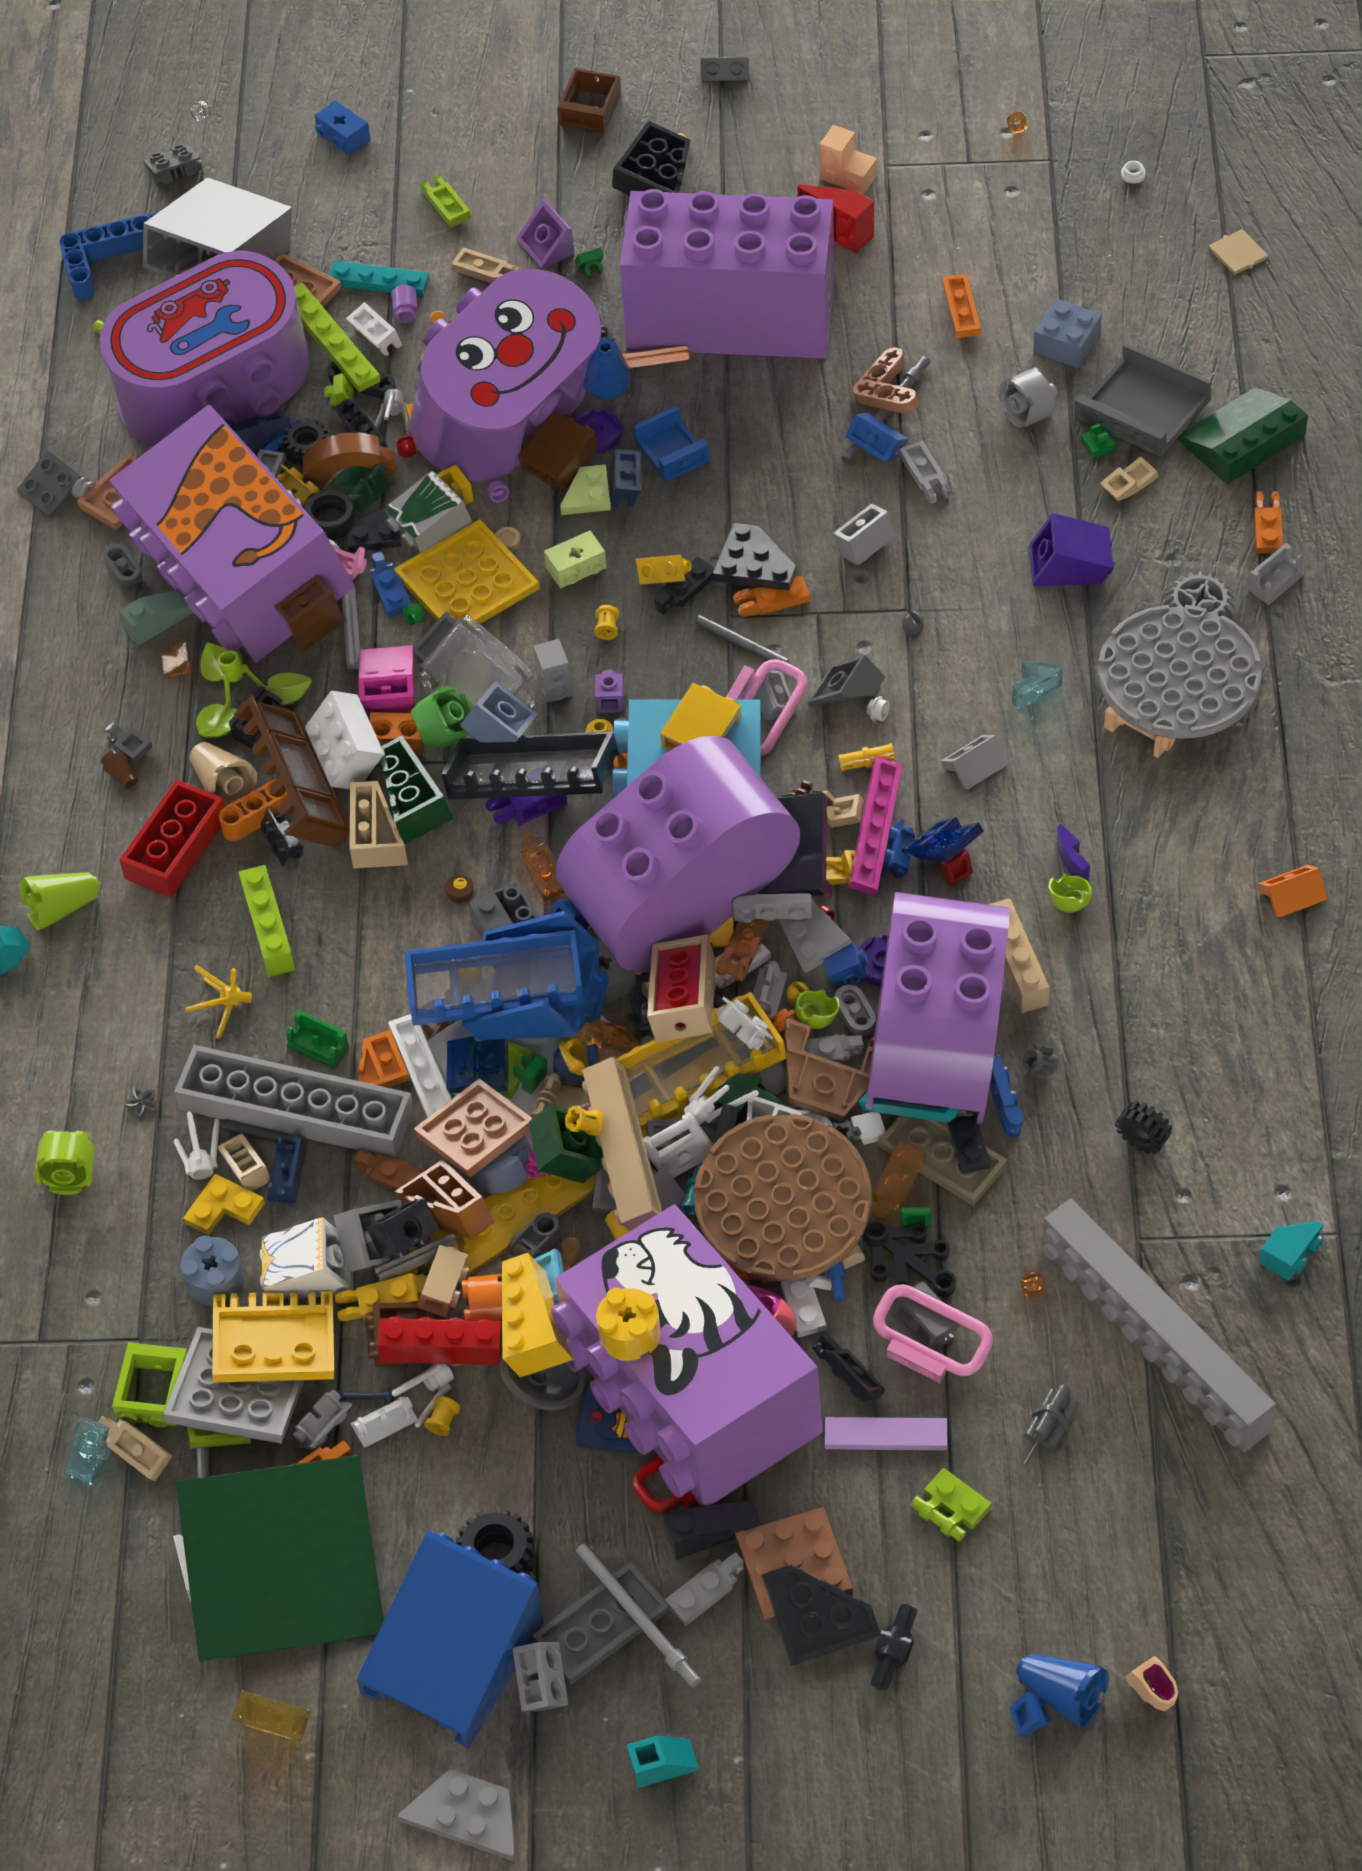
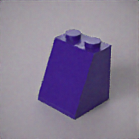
M1052 513L1029 544L1033 585L1101 584L1108 574L1112 573L1115 565L1114 559H1112V539H1110L1109 527Z

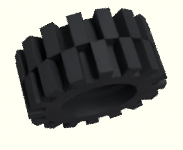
M305 418L303 423L301 419L296 420L297 425L291 423L289 424L290 429L286 428L284 430L283 443L287 458L289 460L292 459V463L295 465L299 461V465L303 466L302 456L314 444L329 437L327 427L325 428L322 422L318 424V420L313 419L312 423L309 418ZM304 440L315 441L314 443L309 445H299V443Z
M1139 1101L1130 1102L1115 1123V1127L1118 1128L1117 1132L1118 1134H1123L1121 1138L1124 1141L1128 1140V1144L1131 1147L1135 1145L1139 1151L1144 1149L1147 1154L1151 1152L1156 1154L1173 1132L1171 1131L1172 1125L1168 1124L1170 1121L1167 1118L1162 1117L1164 1115L1162 1112L1159 1111L1157 1113L1154 1111L1155 1107L1152 1105L1149 1108L1147 1103L1144 1102L1141 1104Z

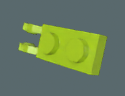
M439 174L434 175L432 178L436 186L433 189L426 180L419 182L425 197L450 228L472 218L469 208L449 183L445 182Z

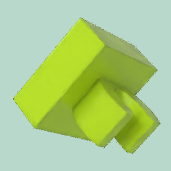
M342 373L333 376V385L324 388V397H330V405L336 406L347 399L354 400V388Z

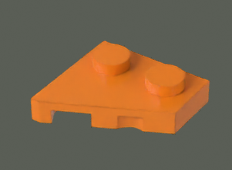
M390 1030L363 1039L362 1058L358 1068V1081L389 1088L410 1080Z

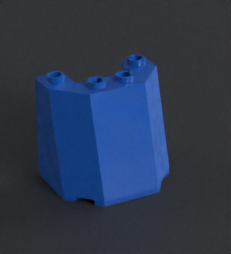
M566 911L484 931L482 942L499 940L501 938L523 937L530 934L554 933L560 930H575L584 1004L552 1008L545 1001L471 1019H463L462 1026L478 1040L574 1037L599 1027L609 978L606 970L601 971L598 961L600 947L598 941ZM571 955L537 960L541 993L548 992L547 986L550 984H557L559 990L575 988ZM529 961L491 965L495 969L490 993L499 991L502 998L519 996V989L529 988L532 994Z

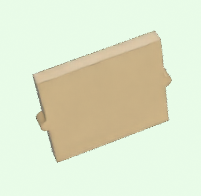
M1243 229L1229 236L1224 235L1222 239L1209 245V250L1234 275L1248 268L1252 269L1254 265L1268 259V254Z

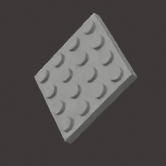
M198 1327L164 1411V1422L282 1444L305 1380L213 1383V1329Z

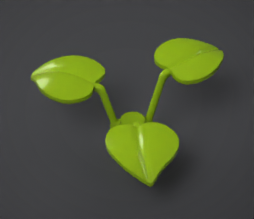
M207 642L201 656V673L208 681L217 682L222 679L224 680L226 704L225 706L212 704L201 710L196 720L199 736L203 738H218L231 733L229 721L238 709L230 708L229 682L241 680L243 673H246L259 687L263 686L267 691L279 696L283 700L280 706L290 705L298 701L310 687L312 679L297 673H279L270 677L268 686H265L249 670L247 664L242 665L243 656L239 651H226L222 646Z

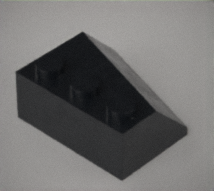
M648 120L614 166L612 188L629 196L631 191H646L650 189H657L668 193H679L691 139Z

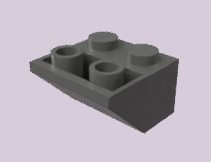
M516 881L469 902L471 921L481 938H483L484 931L540 917L520 881Z

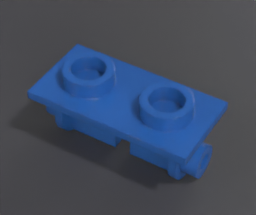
M901 819L895 827H890L881 871L882 877L887 871L893 872V875L898 878H902L908 872L911 856L903 852L908 854L912 852L916 835L913 828H903L904 819Z

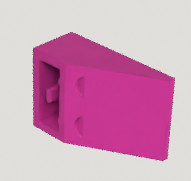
M413 645L360 650L359 699L368 718H370V712L411 713V710L415 708L416 691Z

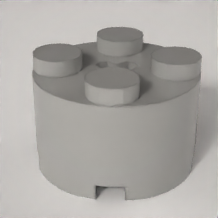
M1038 368L1029 369L1001 383L999 399L1000 402L1004 400L1007 407L1003 411L1008 420L1016 427H1028L1053 415L1055 398L1058 395L1057 389L1052 383L1047 381Z

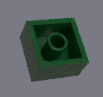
M550 1104L529 1121L538 1171L583 1184L603 1168L601 1162L603 1157L602 1149L598 1145L595 1136L588 1135L582 1130L572 1132L566 1128L565 1116L569 1109Z

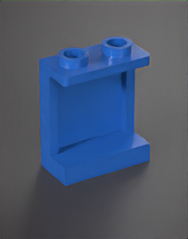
M677 406L641 421L633 427L636 446L664 482L670 481L709 462L707 442L704 439L698 441L681 420L680 409Z

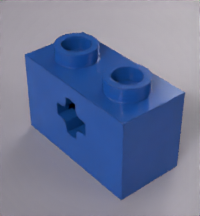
M336 100L314 115L315 129L321 138L327 139L337 149L343 150L348 155H351L371 140L368 122Z

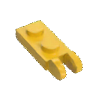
M410 1273L358 1287L356 1290H346L336 1294L335 1301L338 1304H348L356 1301L359 1304V1307H348L338 1311V1319L343 1322L362 1317L366 1319V1315H371L373 1303L419 1302L415 1276Z

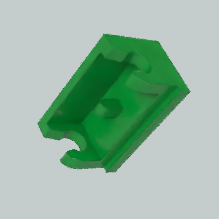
M298 1009L294 1015V1028L287 1026L286 1029L287 1048L335 1070L350 1049L346 1031Z

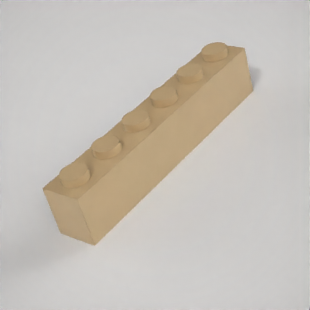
M611 1057L583 1069L585 1081L582 1082V1086L590 1099L591 1106H589V1111L596 1109L601 1111L604 1116L603 1129L595 1138L603 1151L604 1157L601 1158L603 1168L609 1174L610 1183H608V1190L616 1202L617 1208L614 1209L616 1220L620 1225L632 1231L661 1213L662 1209L625 1066L614 1057Z

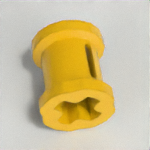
M611 605L599 606L596 609L598 623L594 628V634L599 639L612 640L618 635L616 620L619 618V610Z
M575 1105L569 1108L565 1116V1125L572 1132L582 1130L588 1135L596 1136L603 1129L604 1116L599 1110L586 1111L580 1106Z
M437 1396L434 1400L435 1408L430 1418L425 1420L424 1426L436 1435L448 1436L451 1431L449 1425L453 1416L458 1414L461 1408L454 1400L444 1396Z

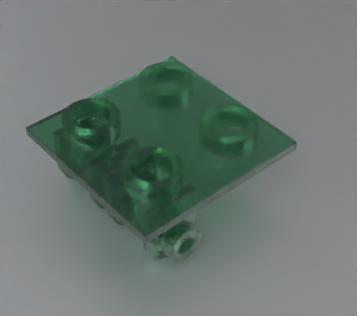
M383 464L375 465L373 469L352 466L342 470L322 490L344 493L351 499L354 510L362 514L395 481L386 475L388 469Z

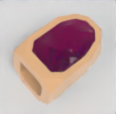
M1156 1656L1125 1676L1129 1686L1135 1689L1144 1702H1149L1154 1708L1166 1711L1175 1704L1178 1695L1176 1681Z

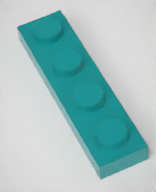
M333 260L328 274L341 281L342 287L392 293L394 288L400 285H408L416 290V296L424 297L430 280L429 272Z
M867 1093L858 1101L863 1111L950 1122L961 1110L876 1097L873 1098L872 1109H866Z

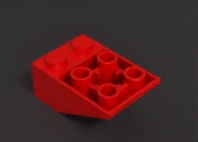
M804 184L797 186V197L812 196L816 199H833L834 242L840 244L843 248L857 253L874 237L873 200L855 190Z

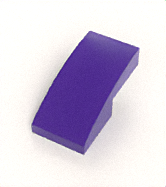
M1061 824L1057 827L1056 842L1060 858L1071 876H1080L1089 881L1090 864L1079 854L1080 841Z

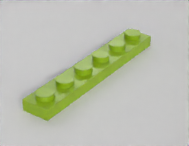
M303 283L294 286L303 326L357 391L361 392L381 382L380 374Z

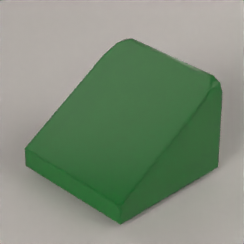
M901 1207V1226H912L915 1223H921L925 1227L931 1226V1207Z

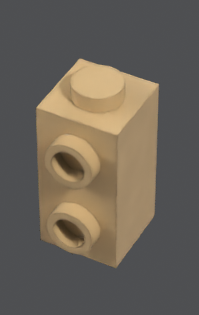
M439 1245L421 1293L418 1308L443 1317L447 1316L450 1307L456 1308L461 1291L456 1290L458 1283L466 1280L470 1267L465 1265L468 1254L461 1252L455 1247Z

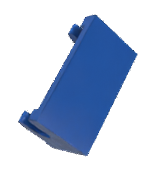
M869 413L856 414L845 435L846 438L884 462L896 459L899 456L896 452L900 446L906 445L909 439Z

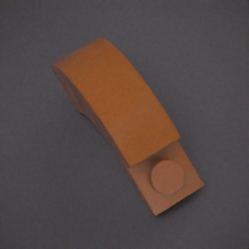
M343 433L327 437L314 444L302 456L304 476L324 484L338 471L352 466L367 467L388 476H392L396 471L395 451L380 446L379 437L366 433Z

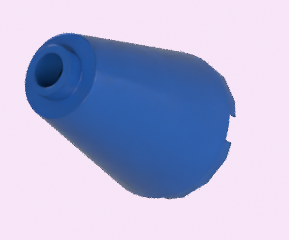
M602 338L595 352L590 357L583 387L589 395L592 394L597 399L612 400L625 392L631 380V373L616 342L609 338Z
M1030 1654L1020 1660L1016 1671L1017 1675H1019V1682L1031 1692H1036L1041 1700L1072 1724L1079 1727H1086L1094 1720L1102 1706V1703L1097 1701L1100 1692L1106 1694L1108 1689V1670L1099 1665Z

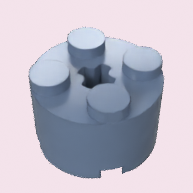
M200 1236L186 1249L182 1256L181 1272L190 1296L196 1302L206 1306H213V1294H225L226 1300L229 1302L231 1293H237V1295L240 1293L244 1284L243 1268L238 1250L229 1241L218 1237Z

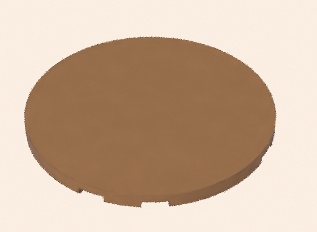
M772 1114L747 1120L735 1126L719 1138L710 1148L696 1177L694 1202L697 1221L704 1238L727 1264L742 1273L759 1279L795 1281L818 1275L832 1268L853 1250L867 1227L871 1211L872 1192L870 1177L864 1160L854 1145L842 1133L832 1126L829 1127L808 1116L798 1114L772 1116Z

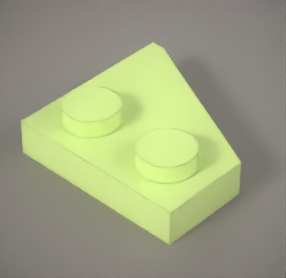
M606 464L579 468L560 505L561 515L611 510Z

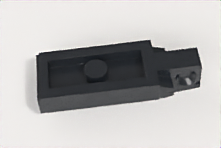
M697 556L691 561V570L684 574L685 581L668 582L659 591V596L654 600L655 610L664 615L674 605L676 607L679 605L683 607L713 580L715 568Z
M961 1109L954 1119L947 1122L961 1173L965 1174L989 1169L991 1162L980 1126L976 1124V1114L974 1115V1111Z
M829 1334L820 1336L815 1345H813V1350L820 1359H824L832 1367V1372L837 1377L846 1382L851 1388L852 1394L862 1401L880 1399L885 1392V1388L849 1349H842Z

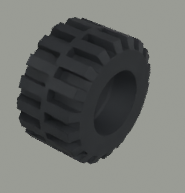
M492 1508L490 1513L484 1514L482 1510L477 1513L478 1517L476 1519L470 1517L466 1520L467 1527L461 1526L459 1530L460 1537L456 1538V1544L464 1548L465 1546H471L479 1552L492 1543L507 1544L513 1549L505 1558L499 1561L503 1562L509 1570L517 1574L523 1572L529 1575V1572H533L536 1553L532 1532H530L526 1521L522 1522L521 1516L515 1513L513 1516H510V1511L503 1509L502 1513H497L496 1508Z

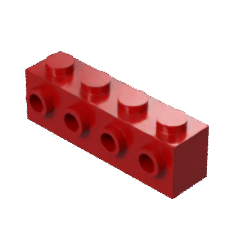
M397 1316L388 1319L380 1318L378 1338L380 1362L499 1365L502 1349L501 1321H494L492 1319L465 1321L461 1318L434 1320L429 1317L404 1319Z

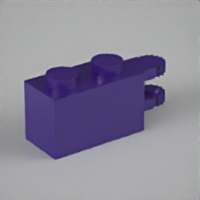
M547 766L548 768H551L553 770L555 780H559V777L552 768V766ZM544 768L537 769L529 774V780L542 781L541 773ZM567 795L490 798L486 801L485 807L490 812L496 811L493 819L497 824L514 818L520 826L568 803Z

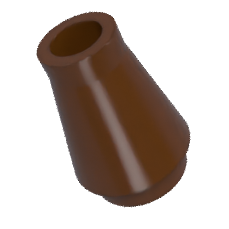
M114 749L103 756L101 760L102 769L120 783L124 789L127 790L136 785L138 779L134 775L125 753Z

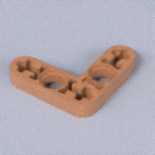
M890 348L884 351L854 385L853 393L858 403L905 414L914 411L918 407L919 402L914 390L889 384L906 364L901 349Z

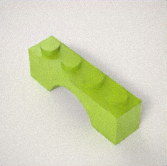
M266 865L239 871L243 893L253 921L268 978L295 971L292 953Z

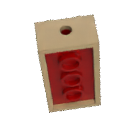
M708 934L652 944L647 1017L656 1042L672 1041L679 1038L712 1033L716 960Z

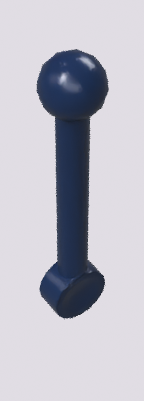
M340 1389L335 1390L341 1396L338 1400L339 1402H343L345 1399L385 1400L391 1403L395 1399L392 1391H386L384 1394L344 1393Z

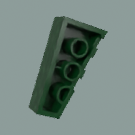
M400 736L381 746L384 752L381 762L386 777L391 807L394 812V821L404 844L452 820L453 817L444 796L404 737Z

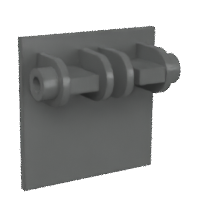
M184 144L172 147L171 151L166 153L157 152L151 154L149 159L143 160L147 167L156 175L154 176L156 185L161 184L165 186L173 183L172 175L175 181H179L175 169L177 167L182 179H185V174L186 177L199 174V171L202 170L199 161L201 159L200 156L189 145L185 146Z
M47 449L16 490L51 517L69 493L72 494L73 485L81 476Z

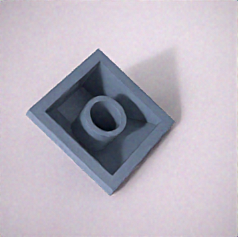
M494 681L460 724V727L466 730L468 735L476 738L481 743L516 742L537 716V713Z

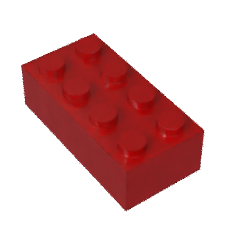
M176 779L119 861L124 879L172 898L220 829L219 812L225 807L223 798Z

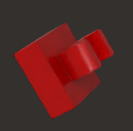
M964 848L951 859L940 861L944 880L950 886L955 885L973 873L969 852ZM947 849L946 851H944L943 853H941V855L947 853V852L950 851L951 849Z

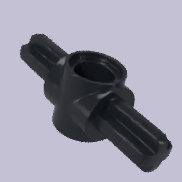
M909 1603L900 1605L893 1625L887 1626L886 1629L883 1628L879 1635L874 1653L878 1663L870 1681L871 1685L878 1690H887L895 1669L906 1665L914 1642L910 1631L918 1613L917 1608Z

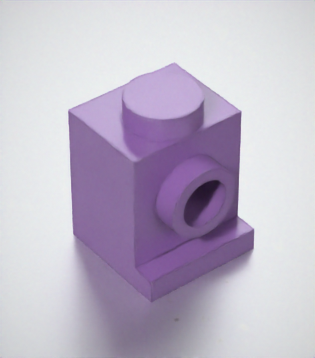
M605 670L602 674L595 675L597 713L624 712L622 674H617L613 670ZM617 699V701H602V700Z

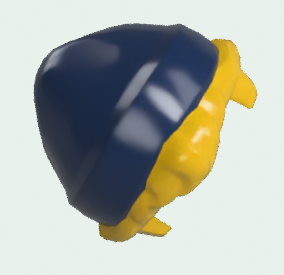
M566 1037L565 1041L559 1042L558 1048L554 1052V1073L559 1075L560 1081L564 1085L581 1086L582 1082L585 1081L582 1070L590 1067L587 1059L586 1041L576 1037ZM598 1053V1054H599V1062H602V1061H603V1060H601V1059H602V1056L600 1055V1053Z

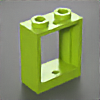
M128 1342L112 1405L116 1419H123L130 1424H136L137 1422L148 1423L158 1428L176 1426V1424L165 1423L163 1414L187 1356V1349ZM134 1368L173 1372L165 1405L126 1401Z

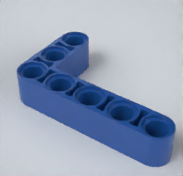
M160 211L62 235L59 239V245L73 296L80 300H86L94 294V285L88 262L143 250L144 223Z

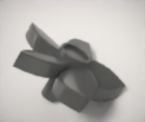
M134 1087L132 1092L134 1099L124 1103V1107L135 1108L138 1120L144 1115L145 1110L148 1112L158 1111L153 1101L155 1090H147L142 1093L141 1090Z

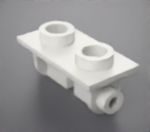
M725 997L722 998L727 1003V1006L721 1007L717 1011L718 1021L733 1033L741 1025L742 1028L736 1036L750 1049H759L763 1045L762 1039L765 1035L771 1039L774 1038L766 1031L769 1026L756 1015L752 1019L747 1014L750 1009L741 1001L735 999L732 1002Z
M404 1396L362 1418H357L356 1421L351 1423V1426L363 1447L366 1448L417 1422L418 1419L412 1410L413 1406L410 1399Z

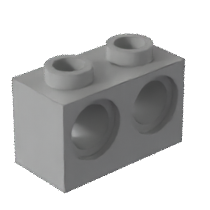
M556 639L534 645L537 680L546 703L572 696L569 663L560 640Z
M537 1642L514 1647L513 1655L522 1712L543 1711L567 1706L568 1699L559 1642Z

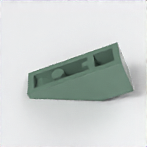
M180 590L140 597L120 609L119 614L124 631L139 646L193 614V611L183 599L185 595Z

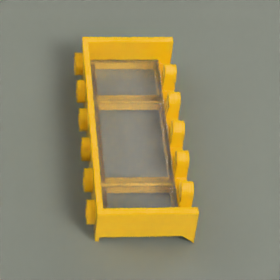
M751 992L735 997L732 1002L738 999L750 1009L747 1014L752 1019L756 1015L769 1026L766 1031L774 1038L771 1039L765 1035L762 1039L763 1045L757 1050L754 1048L750 1049L736 1036L742 1028L741 1025L733 1033L718 1021L716 1013L721 1008L719 1007L713 1009L712 1033L679 1038L672 1041L656 1042L653 1040L642 1046H637L630 1052L616 1058L625 1066L641 1131L646 1129L647 1121L664 1120L684 1110L690 1104L688 1098L698 1090L715 1066H718L720 1070L700 1097L714 1095L728 1079L735 1075L756 1074L786 1059L784 1040Z

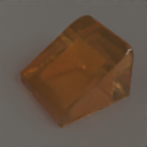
M186 641L162 653L165 677L191 672Z

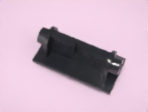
M267 808L261 821V832L271 845L273 854L277 856L281 865L285 866L287 858L293 857L298 859L303 855V847L296 837L286 836L285 830L290 825L285 815L279 812L272 814L270 808Z

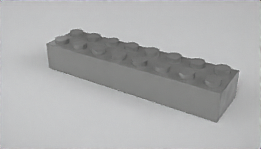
M193 1045L174 1091L179 1110L222 1120L228 1119L368 1153H381L395 1159L414 1112L411 1093L198 1045Z

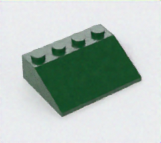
M1254 387L1184 430L1177 440L1222 481L1229 484L1306 435L1308 415L1292 400Z

